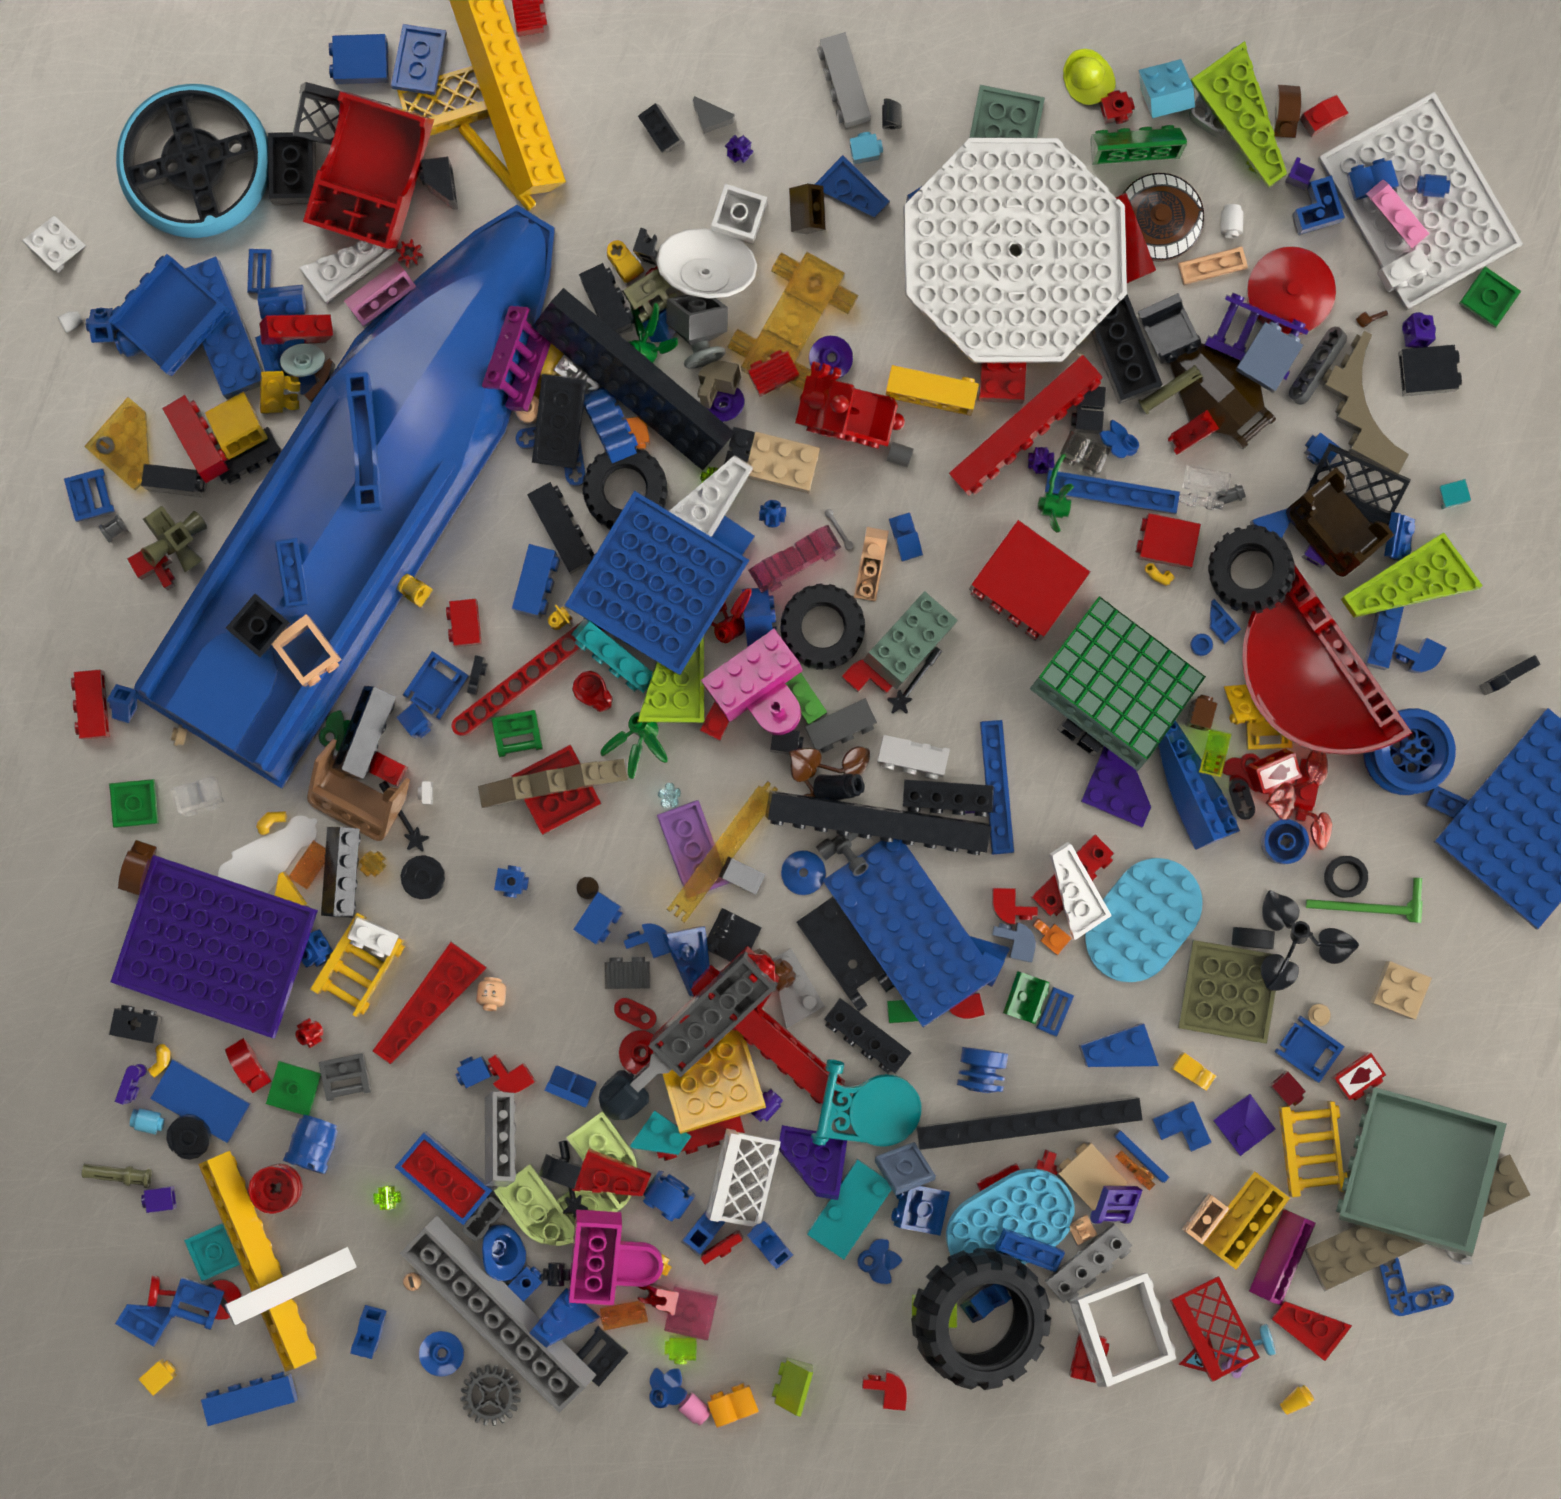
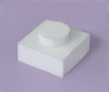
M422 781V786H418V800H422L423 805H433V782Z

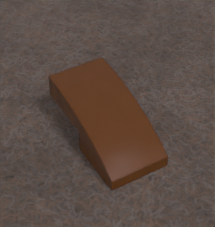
M330 358L318 372L314 373L319 381L304 395L311 403L334 372L335 364Z

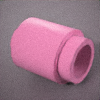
M693 1392L689 1395L687 1394L678 1407V1410L693 1424L697 1423L699 1426L711 1414L708 1406Z

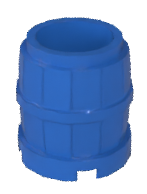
M303 1115L302 1118H299L294 1133L291 1135L289 1149L285 1153L283 1161L292 1165L296 1164L310 1171L326 1174L327 1163L335 1148L334 1145L338 1134L336 1130L337 1125Z

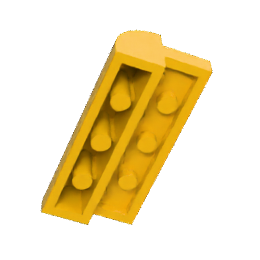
M1254 1171L1229 1204V1210L1204 1241L1203 1245L1237 1270L1291 1198Z

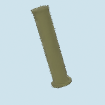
M1193 365V367L1143 400L1139 399L1138 402L1148 415L1150 410L1203 377L1197 366Z

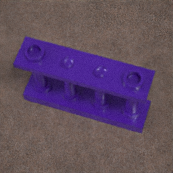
M1232 293L1231 296L1227 294L1225 296V300L1229 301L1230 305L1217 334L1214 333L1213 337L1208 335L1205 345L1242 360L1246 353L1247 347L1245 345L1259 315L1271 319V322L1278 326L1283 324L1292 328L1290 333L1297 337L1300 332L1307 335L1308 329L1305 328L1306 324L1296 319L1293 322L1287 321L1244 302L1243 296ZM1238 306H1241L1251 312L1237 343L1234 342V345H1230L1225 342V335ZM1288 370L1283 379L1287 380L1290 370Z

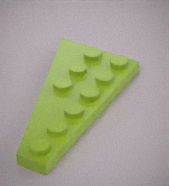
M1244 41L1191 79V83L1269 188L1286 176L1287 171L1275 140V133L1270 124L1267 108L1254 74L1246 42Z
M1443 532L1340 600L1354 618L1477 590L1483 585Z
M704 637L681 675L656 662L637 722L704 723V685L701 681L704 678Z

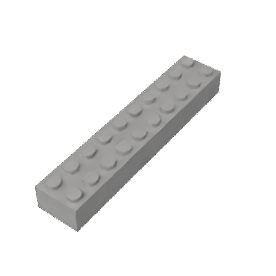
M438 1216L400 1252L559 1413L596 1376L562 1340L546 1348L529 1334L540 1318L503 1281H497L490 1277L485 1271L483 1261Z

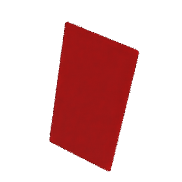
M1124 193L1115 198L1125 205L1126 280L1129 283L1156 271L1128 195Z

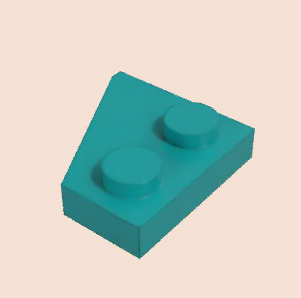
M654 1110L630 1147L679 1155L691 1138V1135L687 1132L680 1134L677 1125Z

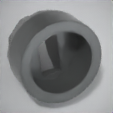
M102 436L97 440L96 448L100 453L107 455L113 452L115 443L110 437ZM102 440L110 446L108 449L100 444Z

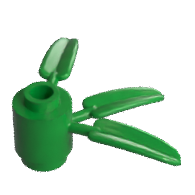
M654 303L646 329L637 317L641 314L638 308L633 310L630 305L635 321L636 334L639 337V340L629 341L634 348L652 363L657 358V351L660 354H665L676 348L678 345L677 337L661 342L659 347H656L654 343L646 342L648 336H653L659 318V306L657 303Z
M1062 454L1057 460L1050 476L1049 491L1043 497H1039L1037 509L1041 510V515L1050 516V526L1056 533L1061 531L1056 518L1069 516L1071 500L1066 499L1065 495L1074 488L1073 484H1066L1060 489L1058 495L1052 494L1055 478L1066 456L1065 454Z
M636 712L630 717L628 722L630 731L627 733L621 731L603 746L600 752L603 757L624 743L630 735L635 733L639 736L637 744L632 745L629 755L628 776L630 779L635 777L643 748L641 745L643 740L650 751L661 762H668V757L656 738L659 733L658 724L654 722H637L640 712Z

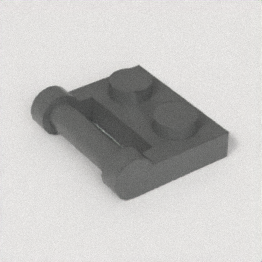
M364 1053L319 1062L327 1101H332L335 1097L371 1092ZM359 1076L361 1078V1083L334 1089L331 1086V1082Z

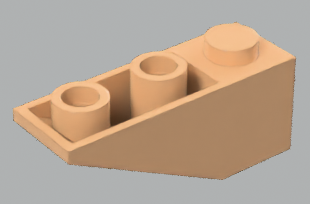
M871 527L866 529L854 593L855 598L876 601L889 532L887 530Z

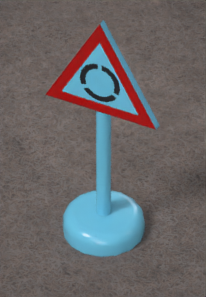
M1268 1324L1261 1325L1259 1328L1261 1339L1252 1342L1254 1346L1263 1344L1268 1355H1275L1276 1350ZM1209 1336L1207 1343L1210 1348H1213L1211 1338ZM1240 1344L1239 1351L1249 1347ZM1237 1346L1222 1349L1221 1352L1233 1353ZM1194 1349L1178 1364L1205 1372ZM1212 1351V1353H1213V1355H1214V1357H1215V1359H1216L1217 1353Z

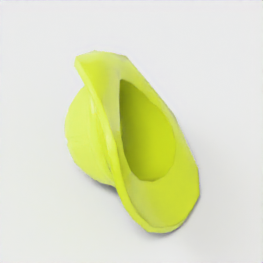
M1079 49L1073 51L1067 58L1063 68V79L1069 94L1076 101L1086 105L1097 104L1101 98L1108 97L1107 94L1114 91L1116 81L1113 70L1099 53L1091 49Z

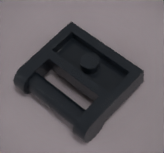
M598 1325L594 1330L595 1333L576 1355L583 1361L601 1339L606 1342L604 1347L587 1365L596 1374L592 1382L599 1387L628 1354V1351Z

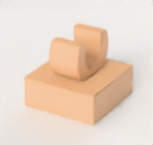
M1087 1214L1070 1224V1232L1077 1245L1097 1236Z

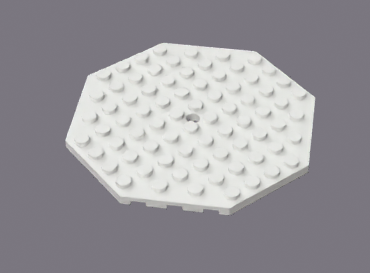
M969 138L903 206L905 296L973 363L1062 362L1118 302L1127 295L1125 205L1119 199H1116L1108 191L1109 189L1097 177H1094L1074 154L1072 155L1063 146L1064 144L1058 138ZM1015 244L1020 247L1021 254L1015 257L1010 253L1011 245Z

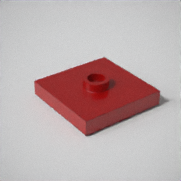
M736 1230L702 1252L701 1260L704 1265L718 1256L723 1258L732 1252L731 1248L743 1241V1235L740 1230Z

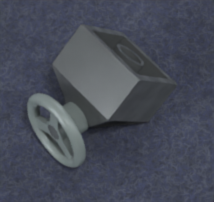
M683 295L667 299V324L692 346L694 353L684 361V366L688 369L699 368L722 358L726 353L725 348L722 346L710 347L709 341L727 332L728 307L716 298L707 299Z

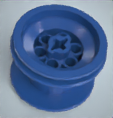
M1418 708L1399 710V714L1413 733L1414 738L1412 740H1409L1407 737L1402 739L1399 748L1393 747L1392 744L1382 749L1363 753L1365 767L1374 782L1390 793L1413 795L1427 792L1440 785L1450 774L1454 766L1456 757L1454 737L1446 723L1437 715L1427 710ZM1422 739L1424 740L1427 748L1421 746ZM1411 746L1413 750H1419L1412 757L1410 753L1404 752V750L1411 748ZM1395 755L1401 758L1399 765L1393 762ZM1423 755L1427 756L1425 764L1421 761ZM1409 763L1415 765L1413 773L1408 771Z

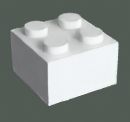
M725 184L711 225L712 231L754 244L767 205V197Z

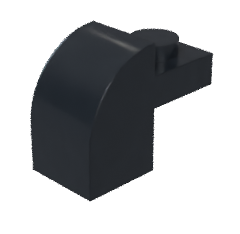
M546 1154L539 1176L574 1189L582 1167L563 1160L560 1156Z

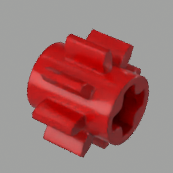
M413 239L407 244L401 241V249H396V252L401 254L397 259L398 262L405 261L407 268L413 263L418 266V259L424 258L423 254L418 252L422 246L420 244L414 246ZM410 250L414 256L410 258L406 251Z
M308 1018L297 1025L298 1030L295 1032V1035L301 1045L307 1044L311 1048L322 1041L323 1028L319 1022H311V1019Z

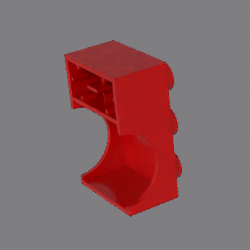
M340 91L338 97L340 105L335 135L323 165L317 170L303 222L387 249L397 248L434 119L350 92Z

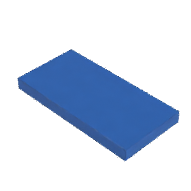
M174 1059L171 1061L150 1098L179 1116L187 1114L198 1116L209 1126L212 1135L226 1143H229L251 1104Z

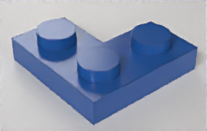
M1194 1101L1152 1119L1161 1140L1182 1131L1191 1152L1212 1143Z

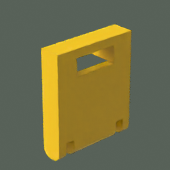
M1245 721L1247 750L1293 748L1292 741L1277 732L1268 722L1253 723L1252 721L1251 724H1247ZM1259 736H1279L1280 744L1259 745Z

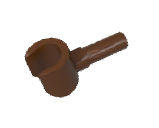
M1385 310L1370 317L1365 311L1356 318V321L1364 328L1376 319L1387 316L1388 312Z

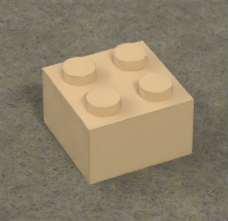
M1385 961L1370 1003L1416 1020L1432 978L1391 961Z

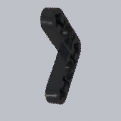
M1533 655L1479 686L1484 695L1493 693L1541 664L1536 655Z

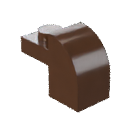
M1278 85L1275 101L1274 136L1296 138L1301 113L1300 86Z
M135 840L123 861L118 889L140 895L152 857L156 854V846Z

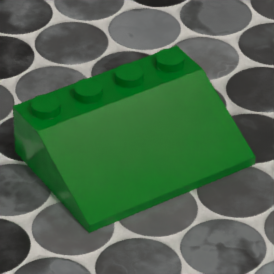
M1165 125L1161 129L1153 130L1152 127H1141L1139 131L1121 128L1117 132L1108 133V130H1097L1090 138L1092 165L1180 159L1187 146V139L1181 128H1174V125Z

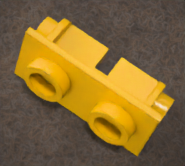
M555 605L557 610L548 617V624L551 628L560 630L566 624L572 627L570 620L573 618L564 607L559 609Z

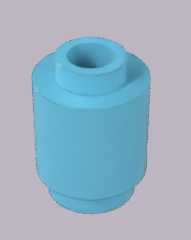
M142 1108L139 1110L134 1109L130 1118V1127H134V1130L156 1135L158 1131H162L165 1119L161 1118V1113Z

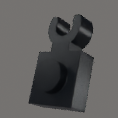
M475 655L467 693L477 695L481 676H486L488 663H485L486 659L484 657Z

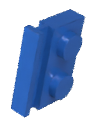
M1391 512L1389 528L1394 536L1386 542L1384 556L1400 561L1411 554L1415 519L1401 515V513Z

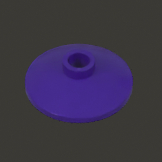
M833 335L824 336L818 339L811 347L809 363L810 366L813 361L820 363L819 371L822 369L823 363L828 364L832 367L831 374L834 371V367L840 368L841 376L839 378L848 373L852 366L853 352L850 345L841 337ZM830 353H833L836 356V359L833 362H830L828 360V355Z
M738 387L734 395L717 391L712 406L708 410L722 422L732 420L744 408V395Z

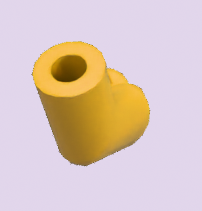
M1148 563L1145 566V571L1149 577L1164 586L1170 585V582L1175 579L1169 570L1162 574L1153 563Z
M286 811L266 812L257 821L256 828L258 833L266 835L269 833V827L273 823L287 822Z
M165 1044L156 1046V1063L148 1069L154 1078L171 1063V1052Z

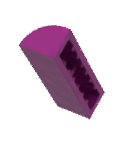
M1286 1209L1283 1210L1249 1292L1275 1304L1282 1305L1316 1222Z

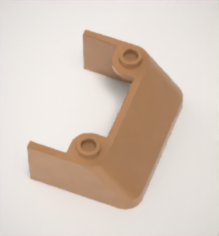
M332 739L314 761L307 800L315 809L351 828H359L360 833L373 840L382 841L391 829L405 802L410 779L406 778L399 788H387L384 794L358 780L333 769L332 766L336 758L334 750L337 740Z

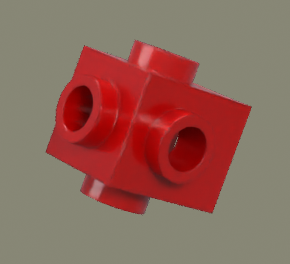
M1120 90L1113 91L1107 94L1108 97L1101 98L1099 105L1105 125L1113 122L1122 124L1129 121L1128 118L1131 117L1135 106L1132 97H1128L1127 91L1122 93Z

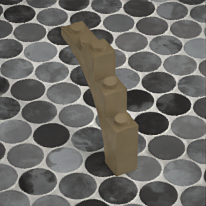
M1364 331L1361 335L1356 334L1350 345L1354 347L1351 354L1346 353L1340 364L1343 368L1335 365L1332 370H1327L1322 379L1325 382L1322 388L1345 400V402L1341 400L1337 406L1335 413L1338 415L1335 420L1358 432V434L1354 432L1348 442L1351 446L1349 452L1399 474L1409 454L1394 445L1382 433L1372 418L1365 400L1362 385V367L1372 334Z
M623 758L581 763L565 768L511 777L480 785L478 790L481 806L485 808L564 791L627 781L628 778Z

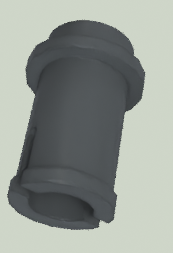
M1235 484L1233 488L1217 492L1216 496L1220 506L1236 500L1242 501V498L1246 497L1243 486Z

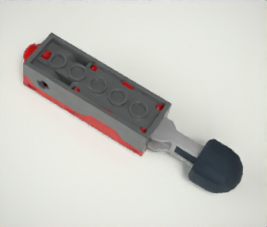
M748 946L653 1034L649 1043L653 1054H651L650 1062L636 1075L629 1074L625 1070H619L604 1083L599 1092V1104L604 1114L613 1120H627L636 1115L649 1103V1093L644 1089V1086L657 1074L669 1073L673 1069L680 1077L683 1076L776 989L780 977L775 973L773 960L765 954H755Z

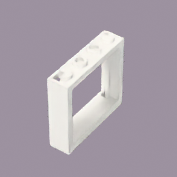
M1148 1273L1130 1276L1069 1300L1098 1387L1111 1386L1176 1359L1175 1347L1169 1339L1167 1333L1168 1326L1162 1318L1160 1312L1161 1305L1155 1297L1153 1282ZM1137 1285L1161 1356L1112 1376L1088 1303Z

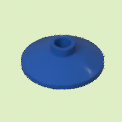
M797 851L789 855L784 861L781 876L783 883L791 892L799 895H808L814 893L822 886L826 870L823 861L815 853ZM800 869H807L808 875L801 877L799 874Z
M437 1331L428 1335L423 1340L419 1349L421 1365L428 1373L434 1376L443 1377L453 1374L459 1369L464 1358V1349L461 1341L454 1334L446 1331ZM439 1349H444L446 1356H439Z

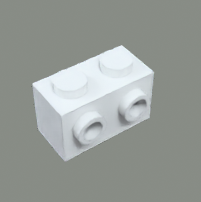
M1421 247L1383 267L1377 274L1388 292L1394 289L1399 291L1408 286L1407 282L1415 278L1417 281L1428 274L1426 271L1431 265Z
M356 916L347 937L351 939L350 944L362 949L365 945L372 948L371 953L384 957V954L390 956L399 935L394 931Z

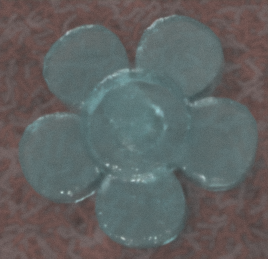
M666 783L665 789H660L658 792V797L662 798L661 806L668 808L669 806L676 807L679 801L676 797H680V789L674 788L673 783Z

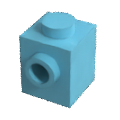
M863 132L858 134V137L850 138L849 144L853 165L880 159V153H883L881 139L877 140L876 134Z

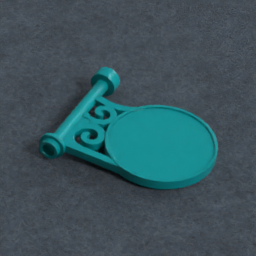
M834 1059L827 1060L825 1070L829 1072L817 1132L811 1134L814 1144L825 1145L829 1138L865 1142L874 1146L885 1147L898 1144L913 1133L920 1121L922 1106L917 1091L907 1080L896 1075L884 1074L872 1077L860 1085L842 1086L837 1084L836 1081L838 1074L843 1073L844 1063ZM834 1090L839 1091L836 1095L839 1103L844 1102L842 1097H847V1102L843 1105L834 1104L832 1102ZM843 1117L845 1121L840 1125V1120L836 1118ZM834 1121L835 1127L840 1131L848 1129L851 1124L856 1134L833 1131L831 1127L832 1122Z

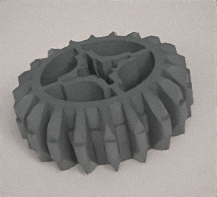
M489 1364L485 1365V1372H483L481 1367H477L478 1375L470 1372L469 1376L472 1381L465 1379L463 1382L469 1388H461V1392L467 1395L462 1396L460 1400L463 1402L468 1401L463 1406V1409H472L468 1417H472L474 1413L478 1415L475 1419L476 1423L480 1421L481 1417L484 1418V1426H487L489 1419H491L493 1426H496L497 1418H499L502 1424L505 1423L504 1414L508 1418H512L513 1414L509 1409L513 1411L518 1410V1407L513 1402H521V1398L515 1396L521 1393V1389H514V1386H517L519 1381L511 1382L510 1379H512L514 1374L510 1373L506 1377L504 1374L507 1368L505 1367L501 1373L497 1372L499 1367L496 1364L493 1371H490ZM493 1377L501 1381L491 1386L481 1379ZM475 1384L482 1393V1399L477 1404H475L473 1399ZM505 1386L509 1392L507 1406L500 1397V1391ZM499 1388L494 1396L496 1397L495 1400L490 1398L483 1402L488 1394L485 1393L486 1391L492 1392ZM490 1404L501 1411L488 1413L481 1409Z

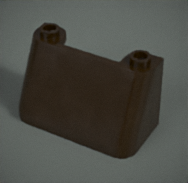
M1335 467L1290 505L1286 510V515L1336 575L1344 577L1367 560L1394 534L1387 524L1380 521L1371 524L1343 492L1347 487L1346 476Z

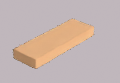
M1243 247L1177 264L1183 286L1248 268Z

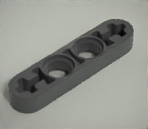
M1332 327L1326 332L1292 384L1289 396L1295 403L1301 405L1311 398L1327 370L1346 344L1347 335L1340 327ZM1328 352V356L1324 360H1320L1321 355ZM1312 371H1316L1315 376L1308 379L1309 374Z

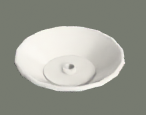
M707 228L684 230L670 236L659 247L656 257L660 275L672 287L688 295L707 299L729 297L743 291L754 280L757 270V263L753 252L740 239Z

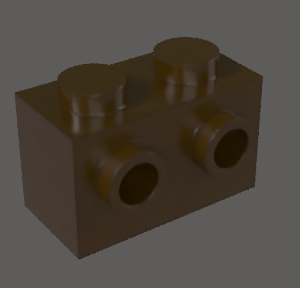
M807 183L789 188L791 232L810 234L826 230L824 186Z

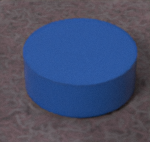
M1206 634L1194 636L1190 642L1191 651L1197 656L1209 654L1213 648V641L1210 636Z

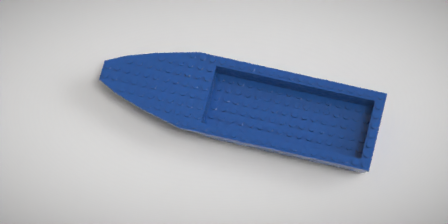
M515 205L473 231L414 281L416 287L383 311L353 340L330 379L313 400L136 681L134 689L137 692L138 700L178 725H183V728L283 789L402 599L403 594L397 590L401 578L406 574H410L415 578L506 433L513 411L505 407L509 395L503 390L483 388L482 383L509 306L528 307L530 310L526 321L532 326L542 314L551 278L555 228L519 205ZM522 330L519 341L526 346L530 335ZM515 350L512 361L519 366L523 355ZM508 370L505 381L512 386L516 375ZM368 372L371 376L383 511L360 513L356 507L353 440L345 374ZM297 537L309 605L286 609L275 541ZM257 594L290 622L286 629L307 614L342 660L338 662L339 667L331 673L326 671L319 676L321 680L312 687L309 685L305 687L299 682L272 645L260 658L231 634L226 627L250 598ZM310 628L283 647L303 676H306L331 657Z

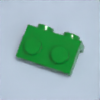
M1017 971L1003 1013L1036 1024L1037 1019L1041 1015L1044 998L1048 995L1050 982Z

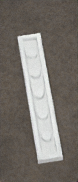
M345 1247L225 1304V1307L233 1325H237L357 1266L349 1248Z

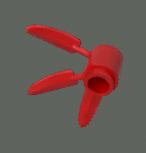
M751 588L745 589L737 598L731 608V616H728L726 611L727 605L724 602L719 612H723L725 619L718 624L712 622L711 626L715 627L714 633L720 642L729 643L743 634L745 621L741 616L750 599Z

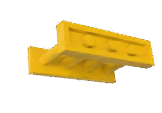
M357 912L310 990L317 994H321L322 991H328L355 1007L356 1009L352 1014L355 1017L366 1013L370 1006L368 1000L394 957L399 958L405 949V946L402 945L405 940L398 938L390 956H387L383 962L365 950L350 944L351 939H348L347 936L355 917L367 918ZM351 952L379 969L373 981L344 965V961L341 960L344 954ZM339 971L367 988L363 998L359 1000L332 984L330 977L333 972L338 973Z
M1327 1101V1109L1294 1112V1110L1290 1109V1106L1278 1107L1290 1197H1300V1191H1303L1304 1188L1337 1185L1338 1191L1344 1192L1342 1187L1345 1177L1348 1178L1347 1172H1343L1337 1119L1340 1118V1109L1338 1105H1335V1101ZM1329 1117L1331 1131L1298 1135L1296 1132L1293 1133L1292 1124H1295L1296 1121ZM1332 1140L1333 1153L1303 1157L1296 1155L1295 1146H1298V1143ZM1331 1162L1335 1164L1336 1176L1302 1179V1177L1298 1176V1168L1304 1165Z

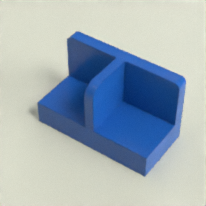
M555 1066L544 1091L586 1108L597 1083L563 1067Z

